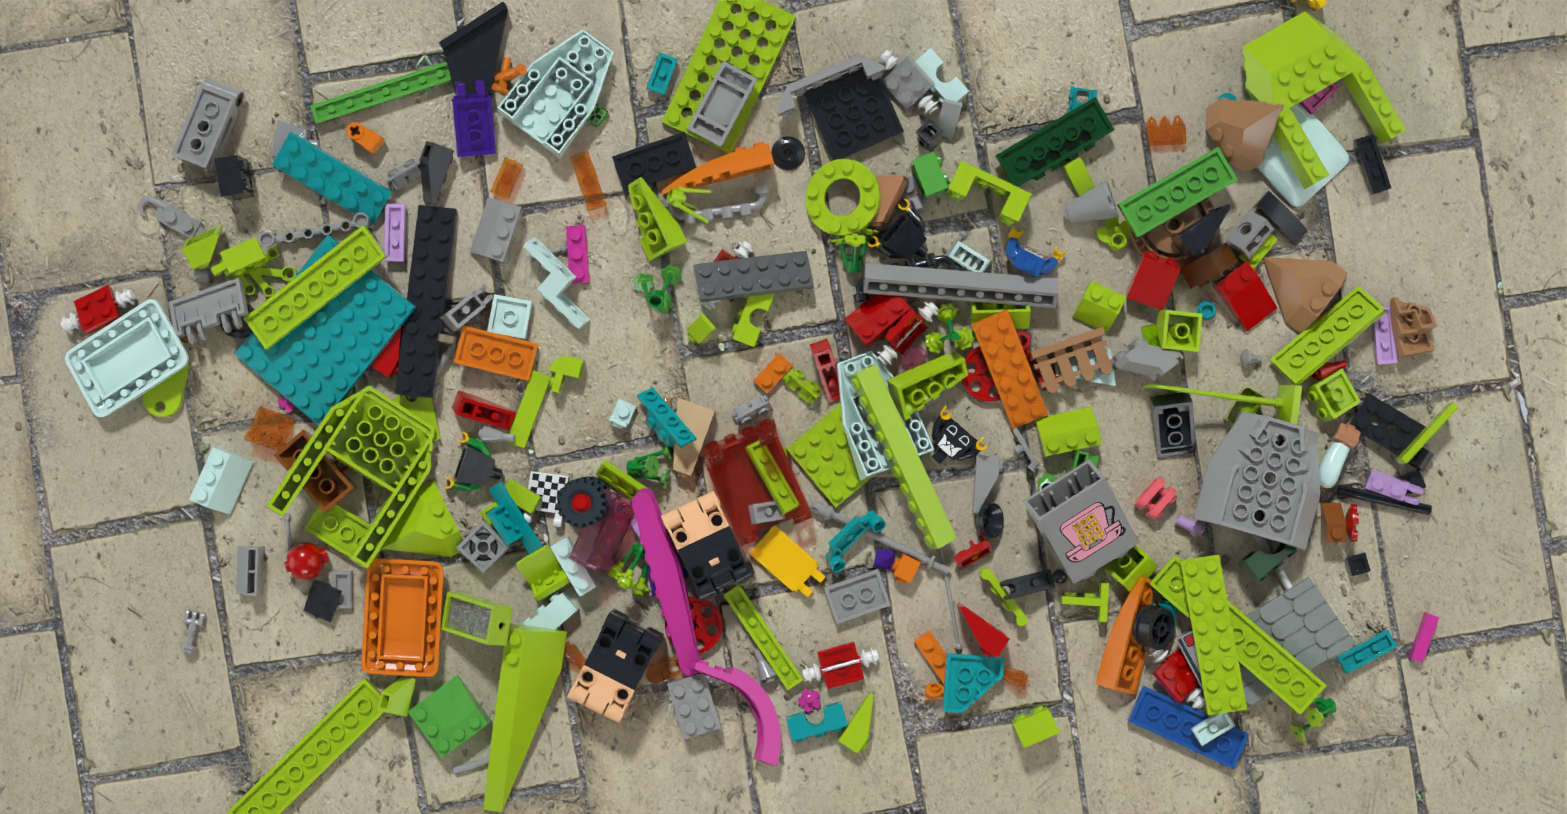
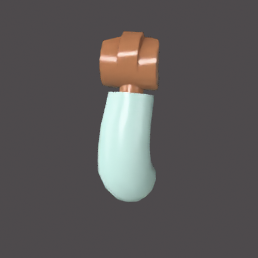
M1340 423L1333 437V443L1319 466L1320 491L1331 488L1336 484L1350 449H1353L1359 440L1361 432L1349 423Z

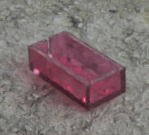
M603 488L604 493L607 495L606 501H608L606 512L600 521L592 526L581 529L569 559L584 567L608 574L635 514L631 499Z

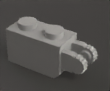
M485 285L470 293L441 317L452 332L468 322L494 298L491 294L485 297L483 301L480 300L478 295L485 291Z

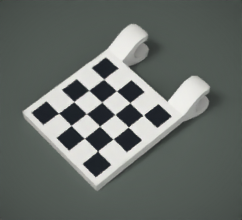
M531 471L528 489L542 497L536 511L555 513L553 525L555 527H562L563 518L558 514L559 510L556 507L558 500L556 499L560 489L568 482L569 476ZM525 510L524 518L528 523L532 522L533 514Z

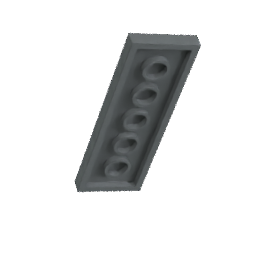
M807 251L700 263L693 266L700 303L812 289L814 287Z

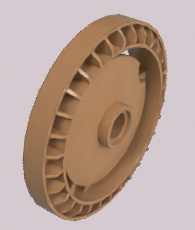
M1209 197L1198 203L1204 216L1215 209ZM1194 205L1170 219L1177 222L1176 230L1169 227L1170 220L1145 235L1136 238L1129 226L1130 238L1141 256L1143 251H1153L1144 240L1147 238L1155 248L1162 252L1170 254L1180 253L1171 238L1202 217L1198 208ZM1217 232L1210 244L1204 248L1205 252L1201 255L1194 256L1193 258H1190V256L1174 258L1180 263V268L1208 253L1213 246Z

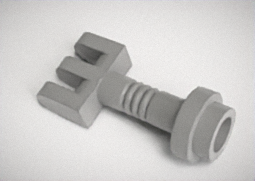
M186 609L183 623H189L186 642L181 644L180 648H182L181 652L193 654L197 647L193 646L197 625L204 626L206 613L201 612L199 619H197L198 611H193L192 618H190L191 610Z

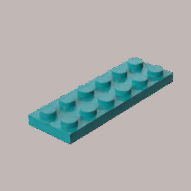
M292 131L289 132L272 163L274 167L353 214H367L372 225L375 224L393 192Z

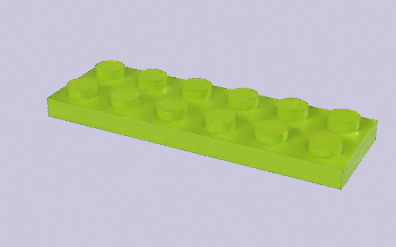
M1357 286L1274 355L1270 361L1294 385L1298 386L1382 317L1386 310L1360 286Z

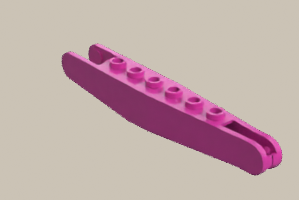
M643 488L632 499V507L640 531V542L645 548V560L650 566V577L652 582L655 583L656 597L662 606L661 615L663 619H666L668 625L666 626V632L668 637L672 638L680 668L685 675L694 676L698 672L688 669L690 661L697 662L701 658L698 651L680 557L672 537L661 518L662 512L653 491Z

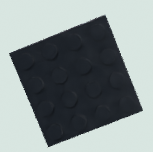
M859 67V70L850 74L847 72L837 80H829L824 82L822 86L815 89L810 88L803 93L832 160L844 159L904 133L882 79L872 80L870 78L867 80L862 67Z

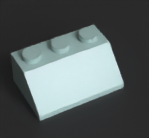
M212 447L189 500L207 508L231 514L254 462L222 447Z

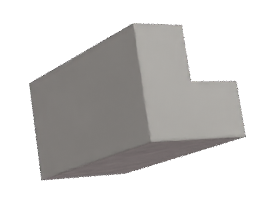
M265 546L237 547L236 594H244V596L263 594Z

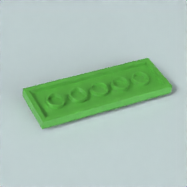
M1217 147L1120 202L1117 206L1134 235L1138 238L1233 184L1238 179L1221 150Z

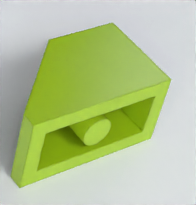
M702 313L687 328L689 332L687 336L693 343L698 342L701 344L717 328Z

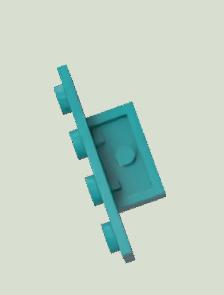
M653 387L637 394V398L648 410L646 419L648 427L654 430L659 440L664 442L667 447L674 445L676 442L682 448L697 440V437Z
M502 481L489 489L498 506L487 512L486 515L506 546L520 539L529 555L541 548L542 544L531 529Z

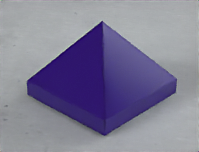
M877 548L873 567L892 571L895 551Z

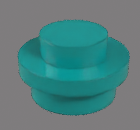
M1203 301L1198 305L1197 313L1203 314V320H1210L1216 314V306L1210 301Z

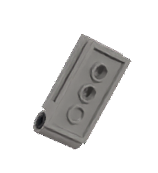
M205 79L203 84L199 86L172 156L214 173L216 170L214 159L221 158L239 114L237 109L244 102V92L212 79Z

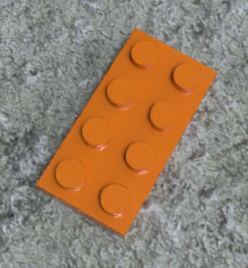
M463 325L453 363L529 381L538 344Z

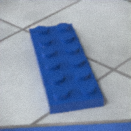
M1144 685L1127 719L1133 724L1232 769L1235 768L1250 735L1243 730L1232 727L1201 746L1191 728L1209 718L1210 715L1181 702L1177 703L1174 699Z

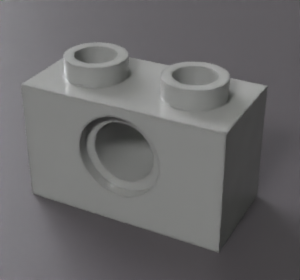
M1250 210L1234 231L1230 233L1226 241L1233 250L1250 259L1274 228L1266 218Z

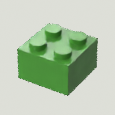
M933 151L912 160L910 166L925 200L946 192L950 182L947 174L942 173L941 166L943 164L939 155H935Z

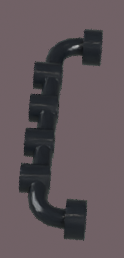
M934 253L924 255V260L917 261L916 258L905 260L906 265H903L924 268L938 263H946L948 265L946 270L961 271L960 265L956 266L953 259L949 256H935ZM863 278L856 284V294L853 295L855 303L870 299L868 293H863Z

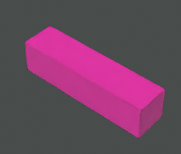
M1424 612L1408 656L1409 658L1420 662L1424 661L1439 617Z

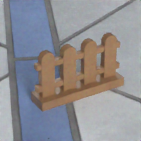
M1100 327L1031 351L1028 356L1030 361L1035 360L1037 363L1033 366L1035 370L1039 369L1043 380V383L1040 384L1041 388L1045 387L1048 393L1054 394L1058 390L1057 383L1063 381L1066 387L1071 388L1076 384V376L1081 375L1083 380L1091 381L1094 378V370L1100 369L1103 375L1110 374L1112 372L1111 364H1113L1114 360H1109L1105 346L1108 345L1107 341H1102L1101 338L1105 335L1104 328ZM1089 341L1090 346L1084 347L1083 343ZM1072 348V352L1066 353L1065 349ZM1093 350L1097 364L1092 366L1087 352ZM1054 354L1055 358L1048 360L1047 356ZM1074 356L1079 370L1073 372L1068 359ZM1057 363L1061 374L1060 377L1055 378L1051 364Z

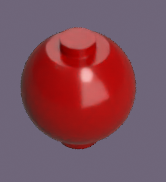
M301 542L294 545L288 551L287 561L284 562L287 573L291 572L294 578L311 580L322 572L324 563L329 562L325 547L319 548L313 543Z

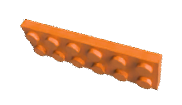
M1006 309L972 323L971 326L1012 429L1048 415L1009 311Z

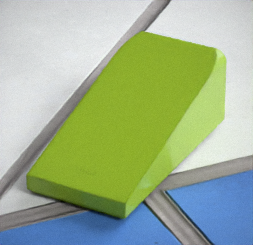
M1080 157L1062 167L1078 196L1095 187Z

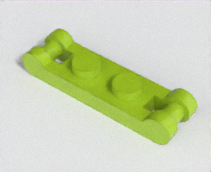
M981 568L980 576L992 584L990 589L996 597L1000 595L1004 600V596L1009 593L1004 587L1000 586V581L989 568ZM1013 599L1004 600L1001 603L1007 612L1012 611L1014 613V620L1019 626L1027 624V617Z

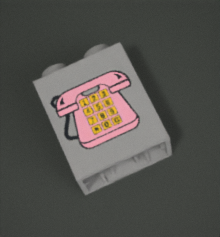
M1087 460L1023 501L1057 563L1073 584L1081 579L1090 578L1097 569L1113 559L1125 556L1129 549L1139 544L1106 478L1090 460Z

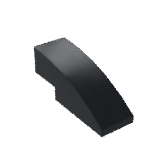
M1270 191L1265 192L1253 206L1254 209L1269 221L1271 226L1293 245H1296L1308 231L1298 218Z

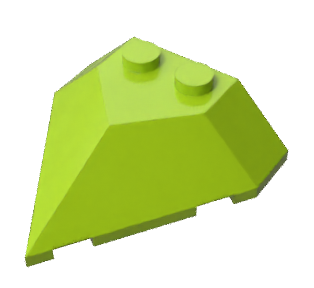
M434 480L419 487L381 549L452 557L460 553L456 547L463 541V538Z

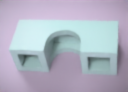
M931 48L915 61L935 83L929 91L931 93L935 92L940 97L938 100L941 104H943L944 99L959 102L968 94L969 90L957 77L948 83H943L937 79L936 71L943 65V61Z
M570 536L550 547L579 597L598 586L590 570L583 564L578 554L579 551Z

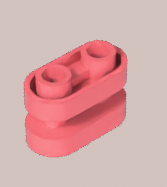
M1160 476L1155 478L1134 502V505L1139 510L1144 506L1148 509L1145 515L1151 520L1160 518L1164 513V507L1167 504L1171 505L1177 498V491L1172 486L1167 489L1163 487L1166 481ZM1158 492L1160 497L1152 503L1150 500Z

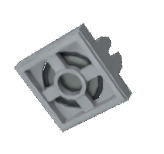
M482 520L456 548L476 568L485 574L505 554L511 545L506 546L500 535L485 520Z

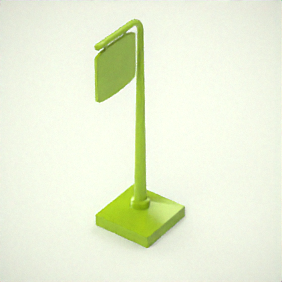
M1143 385V388L1184 392L1273 406L1275 408V419L1298 424L1302 386L1278 385L1277 397L1271 399L1164 385Z

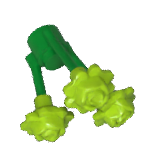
M640 540L637 544H633L631 550L617 564L607 563L608 569L606 573L610 578L617 580L620 588L624 590L631 588L633 595L645 597L646 593H651V590L645 585V575L648 567L646 560L638 583L632 577L634 574L633 570L639 559L644 560L645 548L641 545ZM634 553L636 557L630 569L623 573L624 563Z

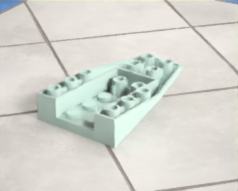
M582 29L532 62L526 74L521 76L497 107L499 114L561 158L595 109L614 52Z
M872 350L837 364L842 423L860 481L892 468L890 461L884 456L882 444L876 439L874 427L868 422V414L865 408L861 406L859 402L860 397L857 391L853 389L849 376L868 365L876 364L889 391L887 380L894 376ZM916 410L912 413L911 417L906 421L903 420L899 413L919 457L933 451L934 447L918 411Z

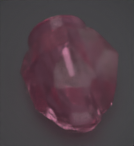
M919 345L915 348L909 347L902 356L901 366L904 370H911L925 364L928 354Z

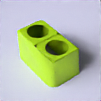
M1242 388L1238 394L1264 397L1251 388ZM1234 400L1224 420L1234 425L1229 419V413L1234 405L1241 408L1239 410L1241 413L1249 412L1252 414H1256L1261 405L1252 403L1249 407H1243L1239 401Z

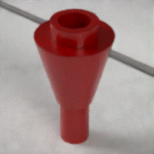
M1345 360L1336 363H1325L1312 374V377L1317 381H1321L1336 372V370L1346 368L1347 363Z

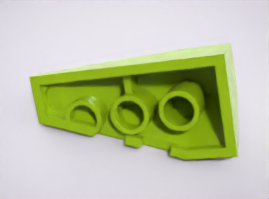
M640 177L629 184L628 189L632 207L636 210L638 216L636 224L637 227H640L642 238H640L641 246L649 262L686 244L687 240L680 225L643 178Z

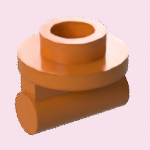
M936 682L928 684L925 687V701L943 700V685Z

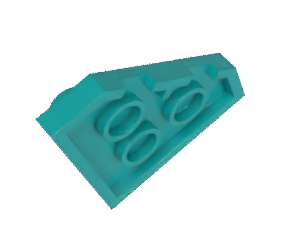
M946 653L942 711L963 713L973 702L978 700L991 686L1003 678L1004 657L996 658L992 656L990 658L981 655Z

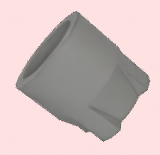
M195 269L193 280L200 284H212L213 273L211 269Z

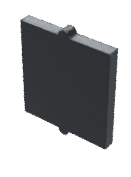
M314 579L303 611L314 615L315 618L332 622L342 590L332 587L330 583L325 584Z

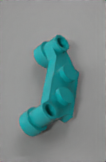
M871 510L866 515L858 518L854 517L828 543L830 547L825 555V559L830 569L834 573L841 572L846 565L841 558L842 555L869 528L876 533L881 532L886 527L885 520L878 516L875 511Z

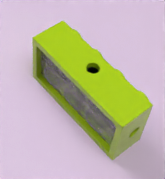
M447 592L441 630L487 645L507 646L513 607L468 593Z

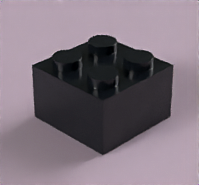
M239 155L214 159L221 197L230 201L254 197L253 192L256 191L254 181H251L250 175L252 173V165L247 159Z

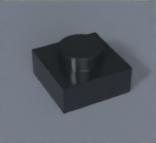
M1419 469L1399 476L1400 479L1409 481L1410 484L1419 486L1422 489L1426 488ZM1407 489L1406 494L1414 493Z
M1365 552L1345 557L1350 576L1371 571Z

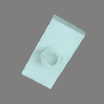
M1227 713L1213 714L1191 728L1200 745L1203 746L1235 725Z

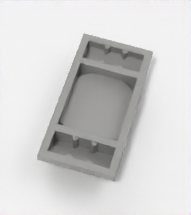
M723 61L687 130L722 147L757 82V78Z

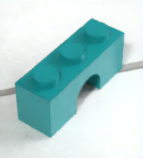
M842 702L824 705L825 716L820 723L814 724L809 722L805 711L786 716L792 741L796 740L797 743L808 740V737L813 735L817 738L826 735L827 731L840 732L845 730V726H848Z

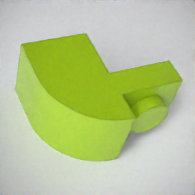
M563 356L556 359L548 370L556 372L555 376H552L549 387H552L551 391L561 393L565 375L581 378L585 360L571 356Z

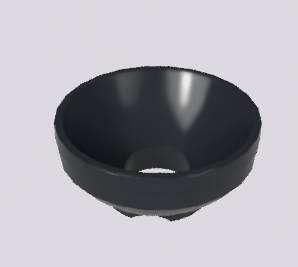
M996 503L983 505L975 516V525L984 537L996 538L1001 533L1004 524L1002 509Z

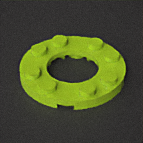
M837 159L823 165L812 176L806 191V208L811 220L821 230L835 236L852 235L863 231L869 226L868 224L874 216L877 215L881 204V189L876 176L865 165L851 159ZM839 179L853 181L860 191V202L857 208L851 214L845 216H837L831 213L825 202L828 188L834 181Z

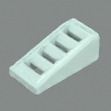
M959 241L949 255L954 262L971 272L986 273L992 265L990 260ZM961 249H964L960 258H956ZM970 253V257L968 258L966 263H964L963 260L965 259L967 254ZM974 258H978L974 263L973 267H971L970 264L972 263ZM984 262L980 270L977 271L976 269L978 268L980 263Z

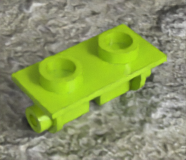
M794 367L783 378L784 383L793 391L798 387L801 388L798 395L807 403L810 402L812 404L822 392L815 382H810L801 370Z

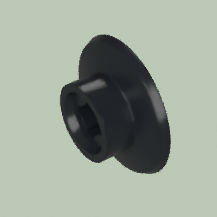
M791 136L778 139L771 150L774 164L778 168L787 171L798 168L805 159V148L801 141ZM787 149L793 152L789 157H786L784 153Z

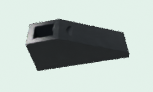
M426 141L420 157L423 202L435 205L436 201L440 198L442 184L447 178L448 167L453 161L454 150Z

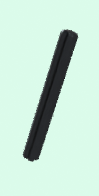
M1338 485L1337 494L1425 515H1430L1432 512V506L1419 503L1414 505L1380 493L1344 485Z

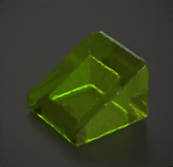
M1157 324L1141 327L1143 339L1149 345L1161 347L1156 331Z

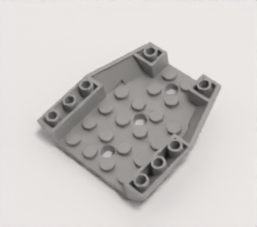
M1242 412L1208 462L1193 519L1210 524H1218L1281 542L1287 546L1306 550L1320 498L1317 433L1303 426L1272 417ZM1277 435H1281L1284 438V443L1281 446L1275 443ZM1268 472L1274 476V480L1270 484L1264 479L1265 474ZM1257 510H1261L1264 514V518L1261 521H1257L1254 517Z

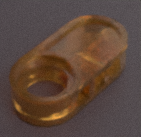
M674 656L651 665L646 671L648 681L659 683L681 672L680 664L677 671H671L668 668L670 661H676L679 664L678 658Z

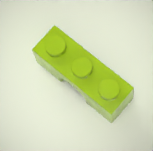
M775 293L745 297L747 303L745 307L741 306L738 317H741L738 324H734L731 334L734 335L733 340L755 348L761 329L751 324L750 316L755 310L759 309L769 312Z

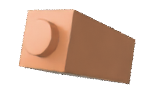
M876 176L881 189V204L877 215L870 222V227H882V224L889 223L909 183V178L905 176Z

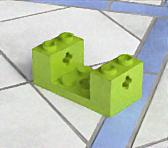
M961 161L946 191V194H949L948 198L959 202V200L963 201L973 181H975L976 186L982 189L987 187L993 190V194L1002 198L1003 196L1007 197L997 218L1001 219L1000 222L1006 226L1016 225L1032 194Z

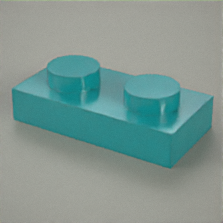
M660 52L646 88L665 96L678 59Z

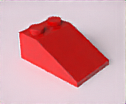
M1248 261L1241 263L1212 285L1246 332L1278 308L1260 277Z
M959 602L957 606L977 643L980 645L981 652L990 658L992 655L997 658L1010 638Z

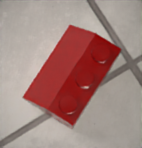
M874 294L848 315L844 321L863 344L870 348L886 335L890 328L894 327L901 320V317L909 312L911 307L901 296Z

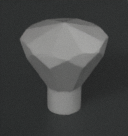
M1244 349L1240 356L1242 367H1248L1254 363H1261L1262 356L1255 355L1248 349Z

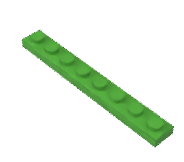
M443 62L310 105L315 123L319 125L452 81L447 62Z

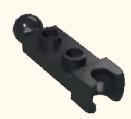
M1051 569L1001 581L1000 586H1007L1010 589V593L1004 596V600L1007 601L1055 588L1054 582L1057 584L1065 583L1067 575L1062 569L1055 570L1053 574Z

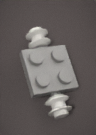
M886 50L879 57L881 59L879 64L884 63L886 65L885 70H892V72L882 81L883 84L906 110L910 109L919 100L918 108L923 107L925 109L924 115L927 113L931 115L938 109L937 104L939 101L933 102V95L926 96L925 93L935 83L910 55L898 65L899 57L894 58L892 55L893 50L890 52Z

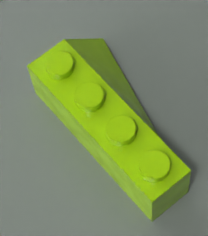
M952 351L887 380L892 400L904 421L908 420L911 417L910 415L916 410L919 412L923 409L924 405L931 399L935 400L938 398L939 394L946 388L950 389L968 376L965 358Z

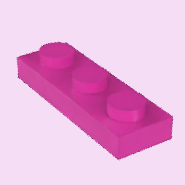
M566 226L569 270L576 276L571 284L590 283L586 226Z

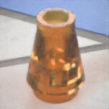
M569 641L565 643L563 659L581 669L587 659L574 643Z
M1004 667L1003 679L1016 688L1024 689L1029 674L1025 673L1024 670Z

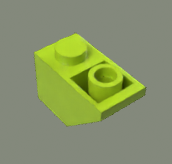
M402 676L383 690L377 711L407 717L416 679Z

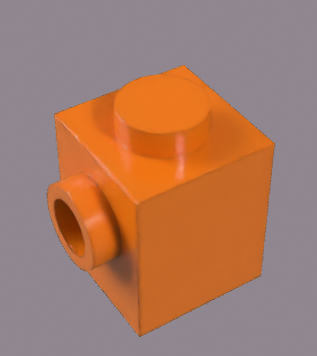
M902 553L900 559H896L891 568L894 570L895 580L903 584L906 581L911 583L921 562Z

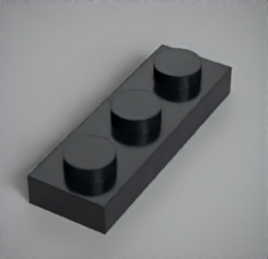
M1374 134L1353 140L1371 195L1391 189L1392 187Z

